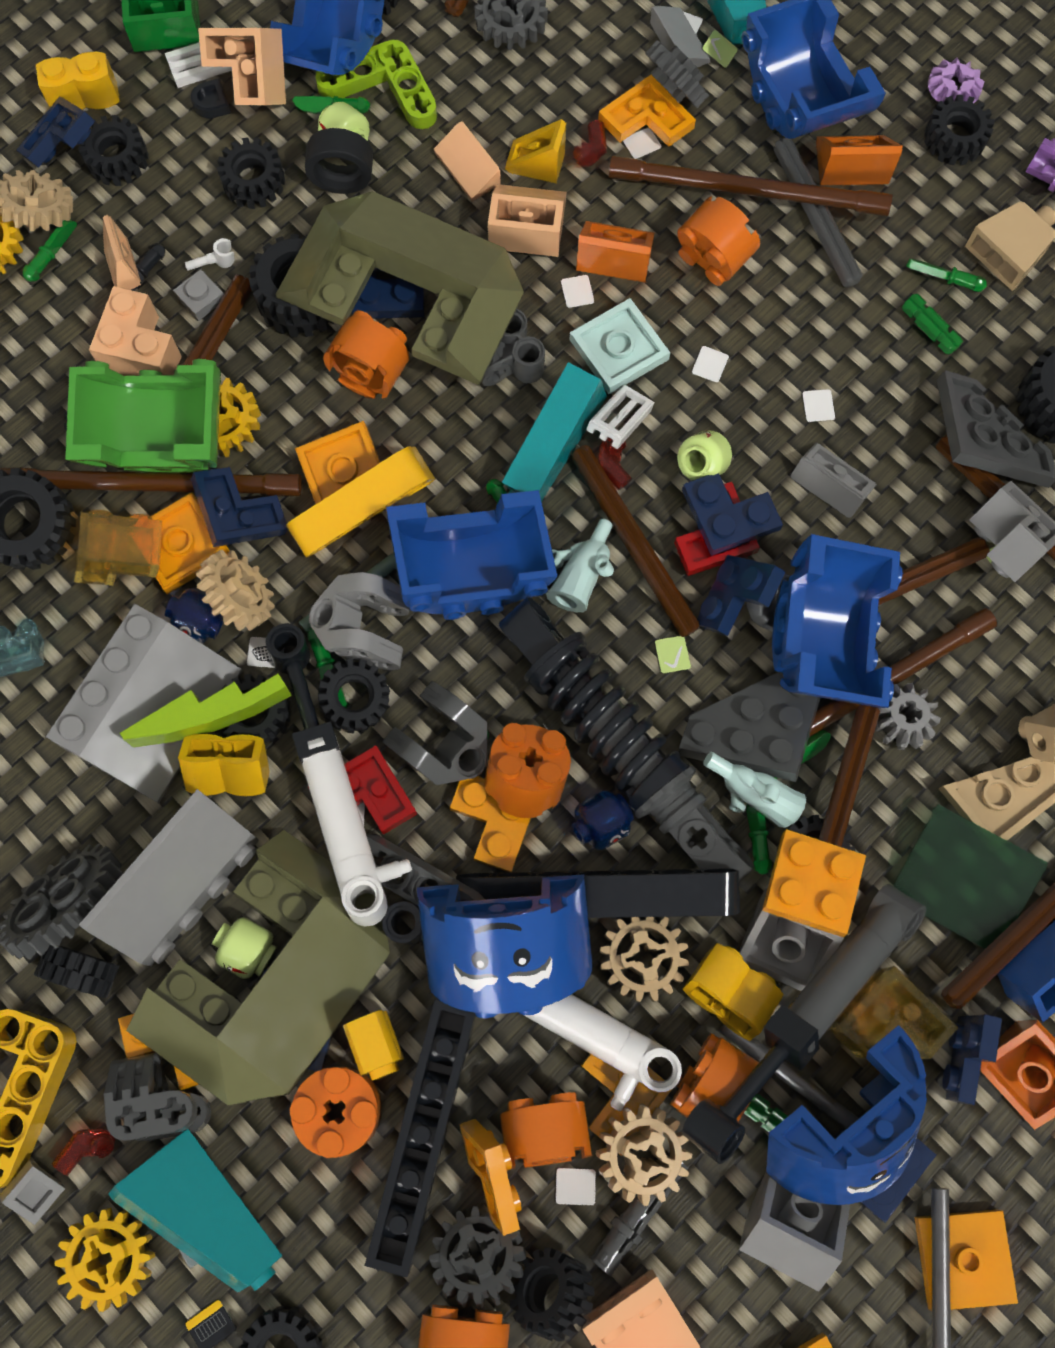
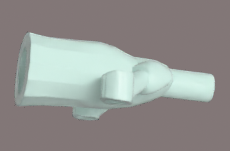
M600 519L589 540L575 543L567 550L552 549L557 569L563 566L564 561H568L546 593L547 599L552 604L567 611L583 613L587 610L588 601L599 574L603 577H609L613 574L614 568L609 561L610 551L605 544L613 527L610 521Z
M710 752L706 756L703 765L724 777L725 786L731 793L729 809L733 812H744L747 804H749L778 827L783 828L794 824L801 816L807 800L805 794L795 791L771 775L753 771L744 765L732 764L714 752Z

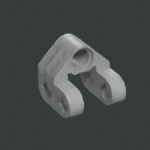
M360 572L338 575L316 600L309 613L310 625L323 647L330 652L334 651L339 656H345L346 659L353 658V661L366 660L367 665L372 666L374 664L379 669H400L403 648L374 633L360 629L362 619L361 606H368L381 613L393 616L409 614L410 608L403 603L400 586L371 573Z

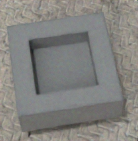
M201 269L173 290L176 298L198 321L213 311L224 295Z
M29 1160L2 1191L0 1201L35 1225L65 1190V1187L61 1181Z

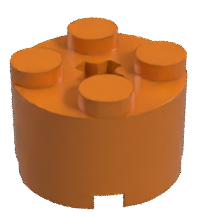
M711 196L678 229V239L682 246L678 253L688 265L694 266L696 263L706 270L705 275L709 281L716 286H721L725 281H729L759 249L760 238L756 230L750 234L745 226L749 219L738 207L721 197L711 201Z
M357 310L342 325L325 352L323 361L329 372L333 367L340 374L338 381L346 388L361 396L372 399L377 394H382L383 399L389 395L409 361V351L405 346L407 337L401 330L395 327L387 328L373 320L368 313Z
M510 723L503 728L492 744L484 778L485 790L489 797L491 794L498 802V808L515 817L535 818L542 815L543 811L552 806L554 808L559 803L571 765V757L564 735L556 730H548L536 725Z
M711 1033L698 1053L701 1057L695 1067L689 1065L682 1074L677 1084L679 1089L670 1105L686 1118L704 1099H710L716 1105L723 1106L759 1062L724 1038H718ZM748 1104V1105L746 1106V1108L741 1112V1114L736 1118L737 1121L740 1120V1118L742 1117V1115H743L744 1112L746 1111V1109H747V1107L749 1106V1104Z
M331 1067L313 1073L300 1085L291 1103L290 1116L294 1132L304 1147L319 1156L336 1158L353 1153L364 1146L378 1129L381 1118V1096L376 1085L367 1075L360 1076L358 1070L349 1067ZM330 1102L334 1104L343 1102L346 1108L342 1111V1115L345 1118L344 1121L340 1118L335 1120L330 1118L329 1113L332 1111L329 1105Z
M576 1092L550 1096L549 1104L534 1106L533 1098L508 1102L507 1111L500 1114L503 1143L510 1154L512 1169H515V1160L523 1159L524 1168L572 1161L571 1157H575V1151L581 1150L582 1159L592 1156L585 1104L583 1101H577Z
M432 1304L431 1314H422L418 1348H508L510 1323L502 1322L503 1314L500 1311L475 1309V1318L458 1316V1307Z

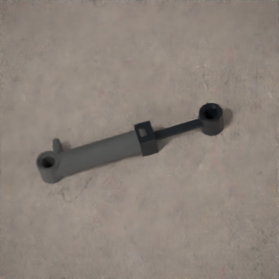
M891 884L883 886L872 900L867 915L787 1008L781 1005L764 1025L766 1046L770 1048L768 1053L723 1106L716 1105L710 1099L701 1101L689 1114L684 1123L682 1134L718 1164L727 1161L739 1147L745 1134V1127L736 1118L785 1060L800 1071L803 1070L820 1049L819 1040L883 962L891 955L897 945L902 940L907 941L915 934L926 914V906Z

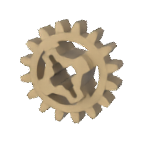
M16 170V176L3 174V181L0 180V214H2L3 222L13 220L15 228L26 225L30 231H35L36 228L41 226L45 231H50V224L62 227V220L69 221L71 219L73 196H71L70 187H63L61 179L52 181L50 180L49 173L39 176V173H36L35 170L26 172V175L20 170Z
M222 549L210 555L200 564L202 568L196 572V575L202 581L196 586L199 590L206 593L202 601L203 603L210 604L213 608L211 613L214 616L219 613L223 616V622L226 626L234 622L237 630L241 631L247 627L251 631L271 617L270 611L275 608V605L269 599L274 596V593L266 589L265 584L269 581L259 573L260 568L257 565L254 567L248 565V557L243 556L239 560L235 551L231 550L226 554Z
M630 917V924L628 925L619 918L615 922L619 932L617 934L612 931L605 933L604 936L611 942V945L600 947L599 952L607 955L609 961L601 964L600 969L612 971L613 975L608 979L607 984L612 985L619 982L622 985L619 992L620 996H625L631 990L634 991L635 1002H641L644 993H648L649 998L654 1002L658 1001L659 989H662L667 995L673 993L672 986L669 983L671 980L679 983L683 982L684 977L677 970L678 967L689 966L688 960L680 958V952L686 950L688 944H677L675 938L681 933L679 928L671 932L666 929L669 918L664 917L659 923H655L654 917H645L644 921H640L639 917ZM647 930L660 935L666 943L658 944L650 939ZM630 933L631 946L626 953L617 955L620 941L626 934ZM639 946H643L645 952L662 953L648 962L649 968H645L644 964L639 961L626 962V960L631 959L639 952ZM671 958L670 967L666 975L658 981L657 969L663 960ZM630 969L638 974L643 985L630 981L621 970Z
M644 1104L639 1105L638 1115H634L627 1107L623 1108V1121L619 1122L612 1117L608 1120L613 1128L611 1134L600 1132L599 1137L607 1145L606 1148L596 1150V1156L607 1161V1163L598 1170L604 1178L612 1177L608 1187L614 1193L623 1188L622 1198L625 1201L631 1203L637 1194L639 1202L644 1206H648L650 1195L654 1194L662 1203L666 1201L664 1190L667 1187L675 1192L680 1190L675 1181L678 1175L688 1177L689 1172L681 1166L682 1161L692 1159V1153L681 1148V1145L685 1144L688 1139L682 1132L675 1133L680 1122L673 1117L665 1121L666 1112L658 1107L654 1110L652 1116L649 1107ZM641 1126L639 1132L627 1137L625 1136L632 1129ZM663 1133L665 1134L669 1143L670 1156L666 1155L665 1150L663 1148V1142L665 1140ZM632 1148L636 1151H647L648 1149L658 1160L652 1158L639 1159L630 1149ZM617 1153L622 1154L626 1165L623 1171L625 1176H623L619 1169ZM662 1173L655 1180L648 1182L649 1178Z

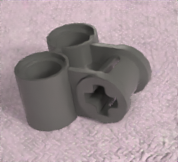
M516 309L507 330L514 329L518 332L513 334L505 332L481 381L484 386L495 385L511 374H514L523 383H533L538 381L544 374V345L539 339L527 336V318L519 309ZM529 357L535 359V361L527 363L522 361V359Z

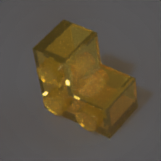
M91 510L89 513L81 512L77 536L74 582L114 586L116 574L156 577L160 567L162 521L153 520L152 517L144 514L122 517L113 516L111 512L105 510Z
M895 966L881 969L845 1008L829 1030L857 1058H866L867 1051L899 1025L913 1041L921 1059H931L958 1027Z

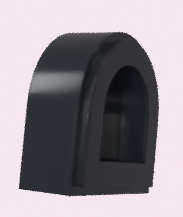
M220 78L200 83L192 90L191 102L199 116L212 119L231 114Z

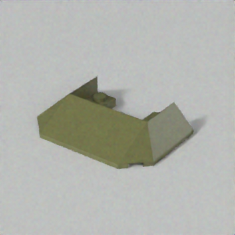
M373 191L324 205L276 292V298L342 326L350 316L376 267L439 295L412 347V357L480 385L524 295L523 288L506 249Z
M285 830L256 850L257 862L233 891L234 896L292 936L243 1003L179 959L154 992L147 987L126 1030L228 1106L268 1097L274 1098L289 1095L390 955L388 938L383 930L382 920L373 926L366 927L354 923L342 904V897L331 862ZM370 893L362 894L356 899L354 907L361 910L367 909L372 906L376 897Z

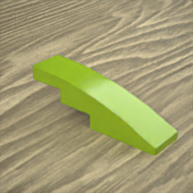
M279 674L274 675L243 694L236 682H233L202 702L190 690L120 732V735L133 748L183 740L186 736L214 732L255 716L292 695Z

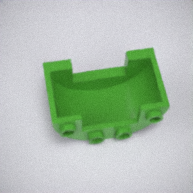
M206 359L192 360V365H177L174 375H162L161 372L154 370H140L139 376H123L109 369L108 363L100 361H86L85 367H69L65 460L106 468V464L116 468H124L125 471L152 473L208 470V463H210L211 468H216L221 371L216 366V362Z

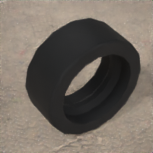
M329 128L320 130L310 137L306 144L305 173L313 184L332 193L349 194L362 190L371 181L373 149L369 142L361 135L347 129ZM330 157L343 158L352 161L354 164L348 166L335 165L324 159Z

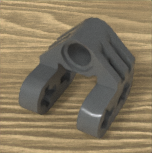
M431 681L420 694V697L437 712L457 725V729L451 730L435 749V756H432L395 726L382 742L435 785L477 777L487 765V722L453 693ZM467 750L465 757L459 761L461 754Z
M157 1053L111 1061L104 1090L107 1129L114 1138L118 1140L153 1141L179 1136L186 1129H189L191 1133L202 1130L208 1124L211 1118L210 1103L199 1094L169 1091ZM197 1107H200V1115H197ZM186 1110V1113L179 1115L178 1119H176V1112ZM146 1115V1121L139 1122V1119L144 1118ZM122 1117H124V1126L121 1124Z

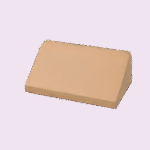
M463 121L456 124L434 148L435 155L472 202L495 189L497 184H501L499 167Z
M104 216V253L115 287L132 290L141 285V280L129 241L111 216Z

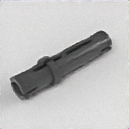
M666 1150V1155L670 1156V1152ZM682 1162L681 1166L687 1170L688 1167ZM662 1173L649 1178L648 1182L655 1180ZM678 1175L675 1181L678 1182L682 1176ZM669 1187L664 1190L665 1198L668 1197L672 1190ZM636 1194L620 1217L615 1216L611 1221L613 1227L589 1258L609 1276H612L633 1244L638 1246L643 1239L640 1236L663 1202L661 1203L652 1194L650 1195L649 1205L644 1206L639 1202Z

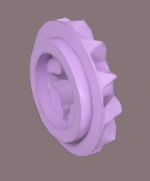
M956 57L952 62L943 59L938 67H933L928 79V89L938 103L940 101L944 103L945 99L949 96H952L955 101L957 95H963V101H967L969 96L975 98L973 101L975 103L981 95L985 81L980 79L981 70L971 68V61L962 64ZM953 76L957 77L958 81L962 83L959 90H957L955 81L952 80Z

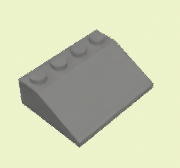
M134 604L46 735V738L155 802L160 803L181 770L178 755L183 740L133 748L123 740L120 732L190 690L202 702L220 691L225 684L228 686L233 683L232 679L239 678L243 670L169 622Z
M197 789L81 921L79 926L140 964L153 966L155 962L160 964L175 948L173 941L182 930H190L199 921L203 914L200 909L210 898L216 899L230 883L228 876L237 866H245L252 859L257 850L254 846L259 839Z

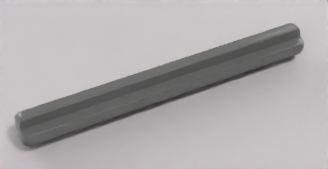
M785 137L776 141L774 152L788 180L794 183L816 185L793 140ZM801 203L843 286L849 288L858 284L862 278V272L828 207Z

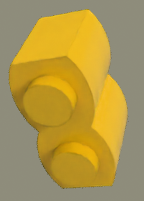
M86 52L76 55L71 59L54 57L36 64L38 86L49 108L59 96L82 110L86 107L90 109L109 108L120 102L117 81L105 53Z
M194 734L184 737L178 761L187 792L193 794L198 789L205 796L224 792L236 796H255L265 793L270 770L263 738L254 735H233L222 738L213 734Z
M718 943L705 954L683 987V991L695 1003L710 1013L715 1014L726 1027L748 1041H751L762 1032L764 1025L768 1022L784 996L771 976L764 972L750 969L736 949Z
M378 1010L343 1025L360 1076L369 1074L373 1081L400 1070L397 1062L404 1060V1056L387 1011Z

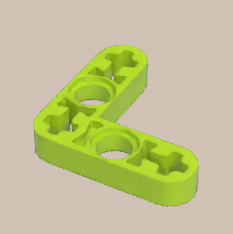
M388 40L372 46L361 63L348 72L349 80L346 79V74L331 75L320 71L316 72L315 78L320 96L345 98L387 81L408 123L412 127L422 130L428 129L437 120L435 99L408 47L399 40ZM391 56L400 59V68H396V64ZM362 65L369 66L372 69L367 75H358L354 70ZM407 79L417 83L414 88L408 90L400 88L399 84ZM328 80H333L336 84L331 85ZM419 99V105L426 113L421 114L419 110H416L415 101Z

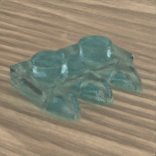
M24 619L17 627L14 636H12L9 629L0 626V677L29 671L44 665V639L35 622L30 619Z

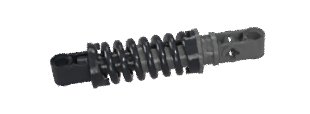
M528 596L499 622L502 632L520 649L532 664L524 676L525 682L531 685L540 695L550 694L548 707L555 712L563 711L561 723L568 728L576 727L574 732L575 740L581 744L591 742L588 747L590 758L594 760L605 758L601 765V771L604 775L613 776L619 774L615 780V788L621 793L625 792L628 796L629 806L634 810V815L638 819L649 814L655 817V820L660 823L659 830L663 834L670 832L699 869L739 870V882L755 869L748 854L733 841L720 823L703 805L707 800L702 792L700 794L697 793L690 784L696 769L684 763L677 750H672L666 755L661 751L660 748L667 741L666 736L660 733L651 739L646 733L653 726L651 718L645 717L638 723L633 715L639 711V704L636 701H631L624 706L619 700L626 694L624 686L617 685L608 693L603 690L602 687L613 677V673L609 669L600 671L594 677L589 673L600 659L597 654L587 651L585 636L581 632H576L565 638L551 622L545 610ZM704 828L708 835L703 841L698 843L694 836L699 830Z

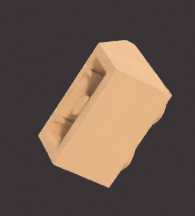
M497 184L491 198L488 218V241L504 247L506 251L558 257L567 192Z

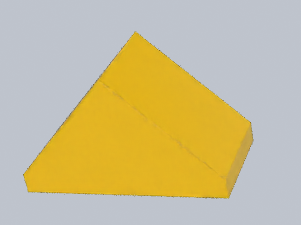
M560 119L513 140L505 170L512 174L557 183L565 156L566 122Z

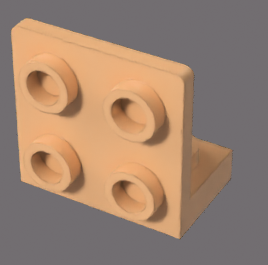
M650 1269L584 1316L587 1321L582 1330L591 1345H595L596 1348H700L653 1269Z

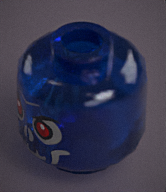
M187 588L181 593L180 597L172 595L164 616L171 618L170 624L201 644L207 642L209 638L215 640L223 625V616L220 613L214 616L211 613L213 608L210 604L203 603L202 598L206 596L205 592L194 588Z
M600 791L576 806L574 811L576 822L572 823V829L582 845L589 843L597 850H604L629 835L631 830L630 823L633 822L634 816L629 804L619 793L614 795L609 791Z

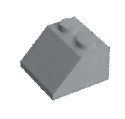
M768 882L757 903L738 952L742 955L743 960L750 969L764 972L773 979L802 991L839 948L844 937L762 911L769 886Z
M765 1172L747 1214L739 1250L819 1292L842 1262L850 1204L828 1205L804 1199L783 1188Z

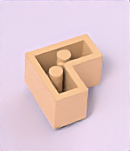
M198 28L201 67H232L235 105L286 104L282 29Z
M113 286L89 348L95 361L108 363L109 369L123 376H139L140 370H154L161 372L162 375H174V370H177V365H179L182 357L171 334L155 331L159 316L149 295Z

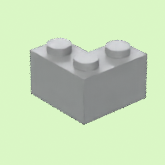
M1012 481L1000 488L969 520L975 525L974 530L979 537L983 538L986 542H993L996 545L987 554L992 560L993 568L1005 578L1010 577L1014 582L1055 545V521Z

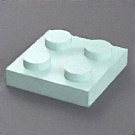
M631 298L570 332L569 340L594 375L602 380L604 389L608 394L615 392L623 385H627L663 364L670 357V351Z

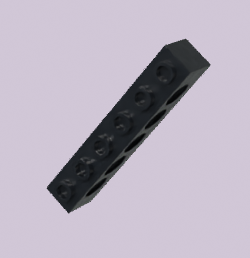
M434 1000L364 1265L406 1278L412 1269L476 1019L474 1012L456 1009L440 1000Z

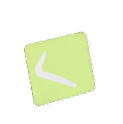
M717 30L712 32L702 47L707 54L724 68H727L738 51V48Z
M676 636L655 641L662 673L691 668L685 637Z

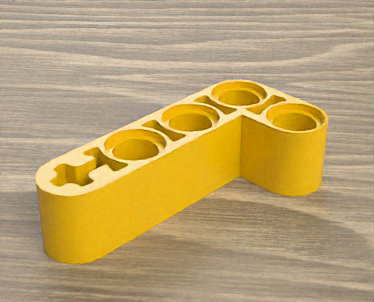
M409 446L403 448L286 524V527L305 557H310L382 512L386 507L393 505L403 497L411 496L432 483L435 477L416 447Z
M0 1010V1048L19 1055L0 1098V1169L3 1170V1175L0 1176V1188L7 1187L29 1161L77 1043L75 1033L67 1025L23 1010ZM13 1018H16L20 1029L18 1035L11 1040L7 1035V1025ZM53 1031L58 1037V1047L52 1054H49L45 1049L44 1043L48 1034ZM36 1073L41 1080V1086L38 1093L33 1096L28 1091L27 1083L30 1076ZM15 1115H18L23 1121V1129L18 1137H15L10 1131V1122ZM10 1147L14 1148L13 1151L8 1152Z

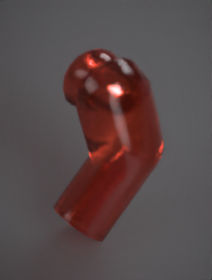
M594 120L588 124L589 142H582V148L576 145L573 150V156L577 164L582 167L594 165L607 152L605 125L600 120Z
M608 438L606 441L601 442L597 460L617 490H621L632 480L630 475L620 465L622 450L626 447V441L616 449L611 446L613 439Z
M104 1128L80 1129L73 1134L56 1156L52 1166L60 1173L68 1176L82 1157L98 1156L99 1158H105L109 1156L114 1149L115 1138Z

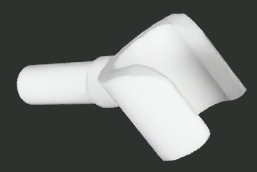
M224 238L217 240L213 245L214 252L185 262L187 270L214 263L222 268L231 267L234 263V252H229L231 250V241Z

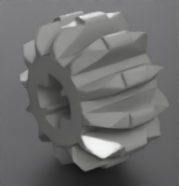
M913 683L906 684L903 690L897 684L894 685V693L889 702V707L879 708L880 714L878 719L880 721L877 722L875 732L884 730L887 733L883 737V744H888L893 739H896L898 750H904L908 744L917 749L923 745V739L930 740L935 736L936 732L932 727L937 726L941 718L931 713L938 707V702L932 701L927 703L925 700L928 696V689H923L918 694H915ZM905 711V715L899 714V712ZM906 718L911 719V722L907 723Z

